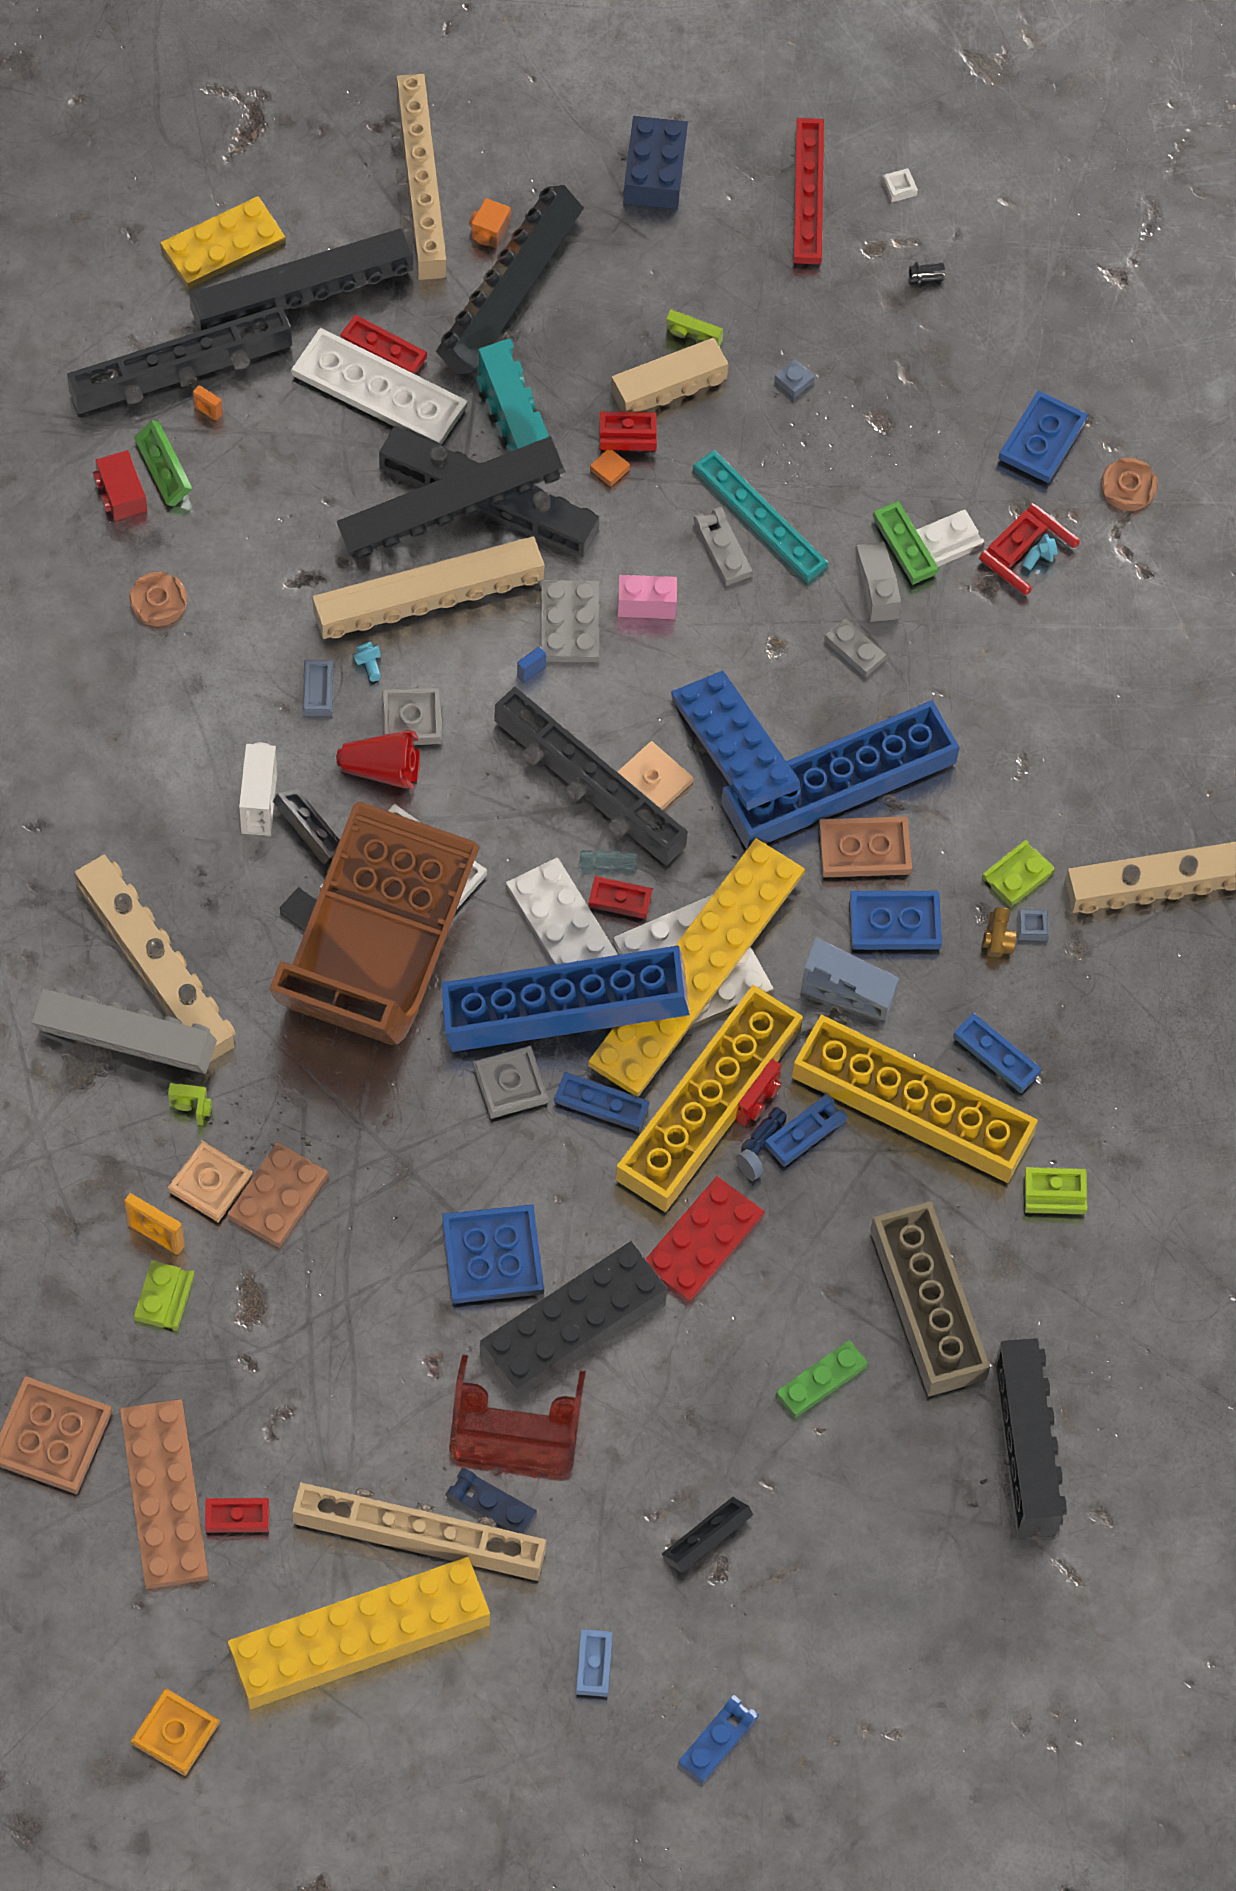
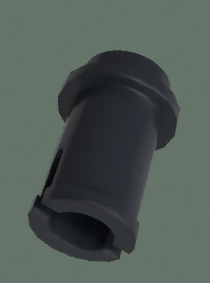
M915 262L914 265L909 266L910 282L920 285L924 281H944L945 273H934V271L945 270L944 263L920 265L918 262Z

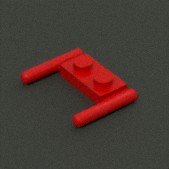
M1033 503L1027 511L1025 510L988 546L987 550L980 554L978 559L1023 595H1028L1032 587L1010 570V568L1048 529L1072 548H1076L1080 540Z

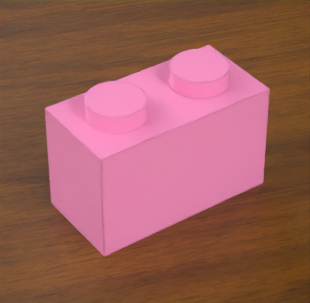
M619 575L618 617L675 619L677 577Z

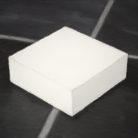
M908 168L882 175V182L891 203L917 196L918 189Z

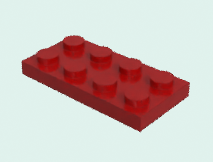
M716 1176L645 1259L666 1287L689 1304L764 1217L765 1211Z

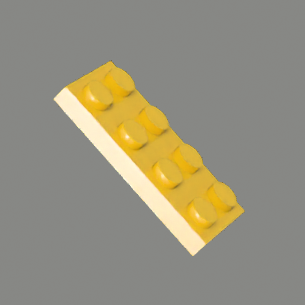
M259 196L160 242L163 253L186 288L190 289L286 243V238Z

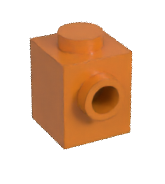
M485 198L479 211H474L469 221V226L472 227V239L481 245L498 248L511 224V207Z

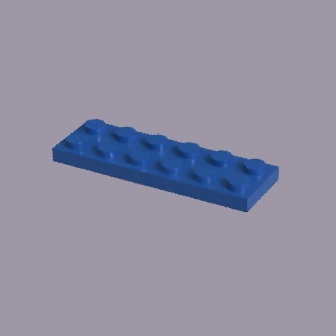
M724 670L671 691L673 702L747 810L801 789L800 780Z

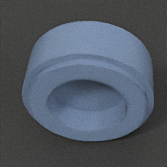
M746 1149L736 1156L739 1169L749 1180L754 1181L763 1175V1165L753 1151Z

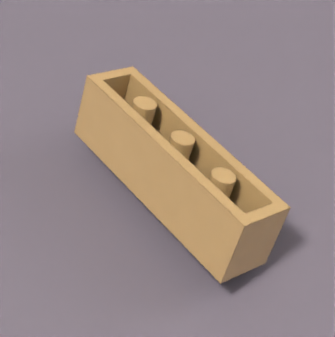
M711 338L612 376L611 393L622 412H645L647 409L657 405H666L673 399L683 395H692L704 387L716 386L727 379L729 364L715 338Z

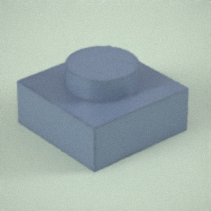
M794 359L775 375L774 381L795 398L814 383L815 376Z

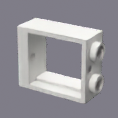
M263 742L246 744L239 804L241 834L271 836L274 803L272 801L275 798L277 781L276 746Z

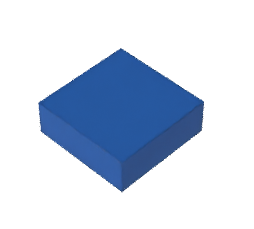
M537 647L517 662V677L522 683H525L546 668V653L541 647Z

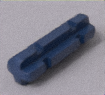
M774 1107L768 1114V1118H765L750 1135L751 1138L742 1144L741 1152L748 1149L757 1155L760 1152L759 1149L765 1146V1140L776 1133L777 1128L781 1127L786 1121L787 1114L779 1107Z

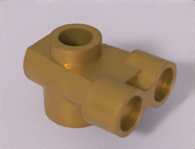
M996 907L994 912H990L989 930L984 931L982 946L987 948V956L1001 957L1003 953L1012 955L1014 952L1016 931L1007 930L1010 910L1007 908Z

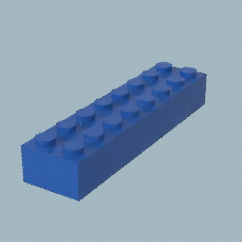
M931 700L788 760L787 763L800 780L801 789L747 810L732 787L728 785L723 787L721 804L747 850L755 838L766 844L816 823L820 819L828 818L956 764L960 747L934 701Z
M679 945L441 982L445 1034L452 1052L690 1015L685 965Z

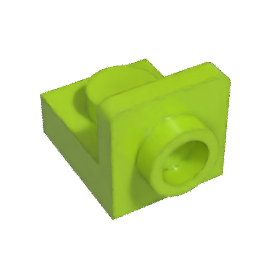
M170 1083L168 1092L170 1106H174L182 1111H190L192 1108L197 1109V1125H204V1118L211 1115L212 1098H207L206 1087Z

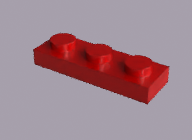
M356 314L340 334V338L413 374L417 373L427 359V351Z

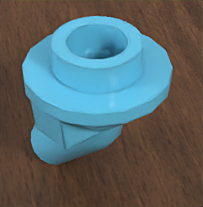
M1044 534L1038 545L1033 546L1021 565L1031 571L1040 556L1049 562H1053V556L1058 555L1055 539H1049L1048 534Z
M372 641L356 646L357 652L352 654L358 665L365 663L370 681H378L381 675L375 658L381 656L379 644L373 646Z

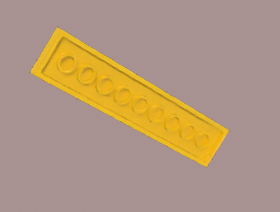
M755 838L675 945H679L685 965L690 1015L616 1026L590 1058L588 1066L634 1096L639 1097L805 874V868Z

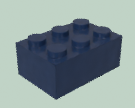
M633 116L624 183V204L678 209L688 121Z

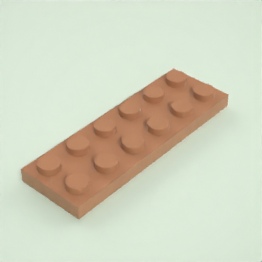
M182 1399L120 1408L145 1588L153 1589L209 1580Z

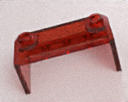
M462 1355L456 1381L449 1445L452 1457L460 1462L552 1475L568 1473L574 1464L586 1371L579 1372L575 1397L561 1396L556 1398L550 1406L548 1416L489 1408L487 1391L478 1384L465 1382L468 1355Z

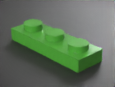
M151 420L134 436V439L166 504L176 506L192 490V487L160 422Z
M899 501L873 511V519L912 585L938 574L939 568Z
M848 1340L777 1390L775 1396L795 1419L866 1369L868 1362L853 1343Z

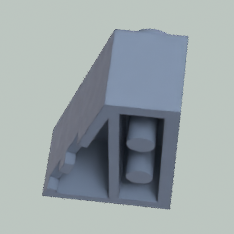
M816 937L804 967L801 993L886 1021L897 991L899 978Z

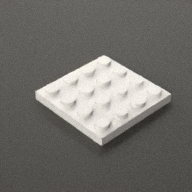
M713 894L613 937V943L619 954H627L675 946ZM751 947L689 1030L732 1012L752 985H755L769 995L773 994L774 988Z

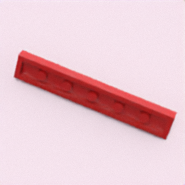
M797 118L793 263H822L824 119Z

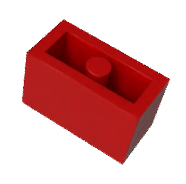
M126 450L95 459L97 471L92 472L96 487H102L104 495H101L104 509L106 512L111 511L114 521L147 512L146 496L129 451Z

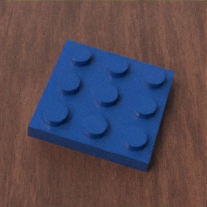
M534 1204L442 1214L452 1304L544 1294Z

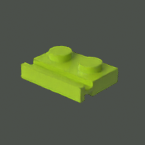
M1025 840L985 871L982 879L987 881L997 895L1012 908L1051 877L1055 872V868Z
M1025 1168V1213L1086 1214V1169Z
M151 1260L134 1313V1321L162 1328L168 1327L178 1331L195 1277L194 1271L181 1270L180 1267Z

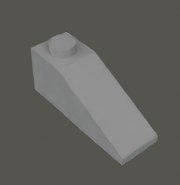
M885 543L856 545L870 622L899 619L901 598L897 578Z

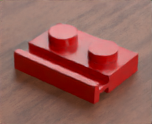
M600 411V450L657 451L656 412Z
M774 1059L769 1061L738 1103L736 1122L746 1127L751 1119L756 1121L765 1108L763 1105L768 1096L773 1098L782 1085L779 1082L782 1064Z

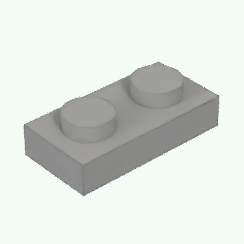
M846 618L825 635L824 641L865 678L886 660L887 655Z

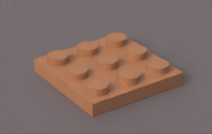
M25 1376L0 1432V1467L78 1494L113 1411L112 1406Z

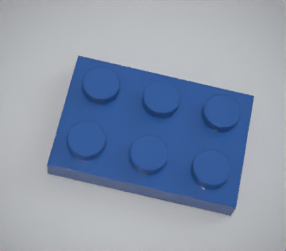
M1038 390L1001 449L998 459L1049 483L1086 423L1088 414Z
M850 891L852 950L941 949L942 934L939 891Z

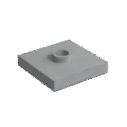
M440 688L382 689L383 735L412 730L416 732L419 740L413 741L414 745L442 744Z
M531 1046L473 1061V1067L490 1118L549 1103V1098Z

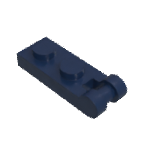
M461 1468L457 1475L458 1481L454 1486H450L445 1494L454 1503L498 1528L525 1534L537 1515V1510L482 1480L466 1468ZM468 1486L476 1490L472 1498L465 1494Z

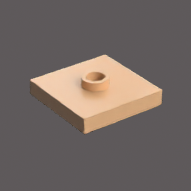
M652 741L618 771L620 775L662 810L694 781V777Z
M202 1140L167 1188L171 1194L219 1222L252 1178L253 1171Z

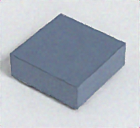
M1019 909L1018 940L1048 941V910Z

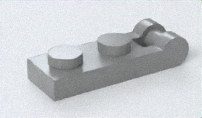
M722 507L712 509V513L707 515L701 513L694 516L695 526L725 586L752 577L753 571L727 522ZM716 524L718 529L710 531L708 526Z

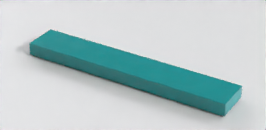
M715 449L693 465V471L806 583L828 568L829 562Z

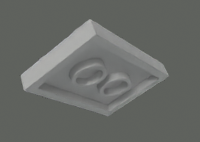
M542 580L541 648L546 653V662L599 663V581Z

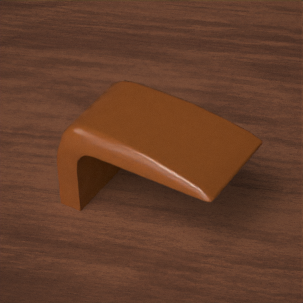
M363 802L355 803L292 965L283 961L279 962L269 989L275 1001L294 1011L390 1045L399 1044L410 1030L423 1000L477 856L478 844L475 841Z

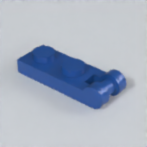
M827 1094L765 1140V1146L785 1167L833 1129L844 1124L849 1116L843 1109L839 1110L834 1105V1099ZM825 1112L829 1118L824 1120L819 1114Z
M735 1695L727 1701L723 1709L678 1761V1765L702 1785L759 1717V1714L753 1709L748 1710L741 1705L742 1700ZM733 1714L741 1720L737 1727L728 1721Z

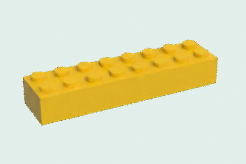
M752 985L618 1163L615 1180L666 1213L736 1119L738 1103L769 1061L774 1059L778 1062L801 1032L803 1016L755 985Z
M822 1014L793 1065L792 1078L826 1095L829 1094L832 1098L1006 1183H1009L1035 1134L1038 1119Z
M468 1556L228 1640V1648L249 1710L490 1626V1611Z

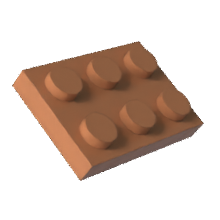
M908 816L819 820L823 877L911 875L912 861Z
M276 1142L228 1212V1219L280 1248L328 1178L329 1173L326 1169Z

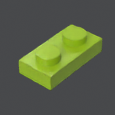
M670 309L666 322L667 329L673 335L680 338L687 336L695 339L697 343L715 338L720 347L723 341V328Z

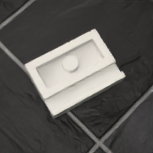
M965 509L916 530L938 567L983 548L985 543L983 538L981 539L979 536V531Z

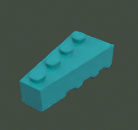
M511 338L479 348L478 376H475L479 391L485 392L487 397L486 406L490 415L495 414L498 433L501 438H506L508 453L549 437L540 412H533L535 410L533 394L530 387L524 388L525 382L520 361L514 362L512 359L514 346Z

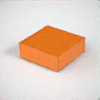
M198 385L193 391L194 408L217 421L223 414L222 399Z
M606 450L590 465V471L610 487L630 470V464L613 450Z

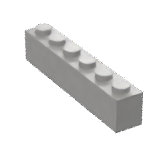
M54 988L53 991L42 989L31 1021L39 1031L206 1074L217 1042L216 1038L209 1032L210 1029L196 1023H193L192 1027L181 1025L182 1022L169 1016H165L164 1020L154 1018L153 1013L142 1009H137L136 1013L127 1011L125 1006L115 1002H109L108 1005L100 1004L98 999L88 995H81V998L73 997L70 992L61 988Z

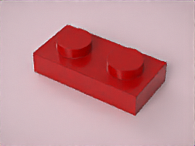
M595 876L588 907L646 919L653 888Z
M206 1498L205 1532H269V1498Z

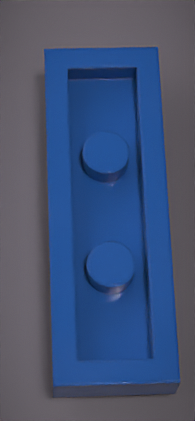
M974 1012L953 1034L954 1039L1020 1093L1041 1074L1042 1068Z
M564 1072L554 1097L555 1103L637 1132L640 1131L650 1106V1101L568 1072Z

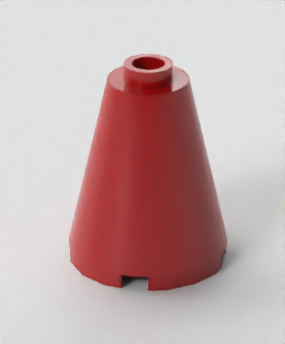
M405 730L344 743L342 749L337 751V766L341 767L342 771L347 774L404 789H413L415 786L411 782H417L420 769V749H414L413 742L419 741L415 731Z

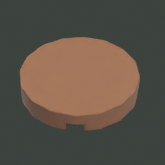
M1124 457L1118 459L1113 464L1110 463L1105 468L1101 478V492L1105 500L1113 507L1123 511H1136L1145 508L1153 501L1158 489V478L1150 470L1151 467L1146 462L1136 458Z
M149 572L139 577L134 583L132 590H130L131 611L144 624L156 627L169 625L177 621L185 612L187 605L186 588L179 578L167 575L166 572Z

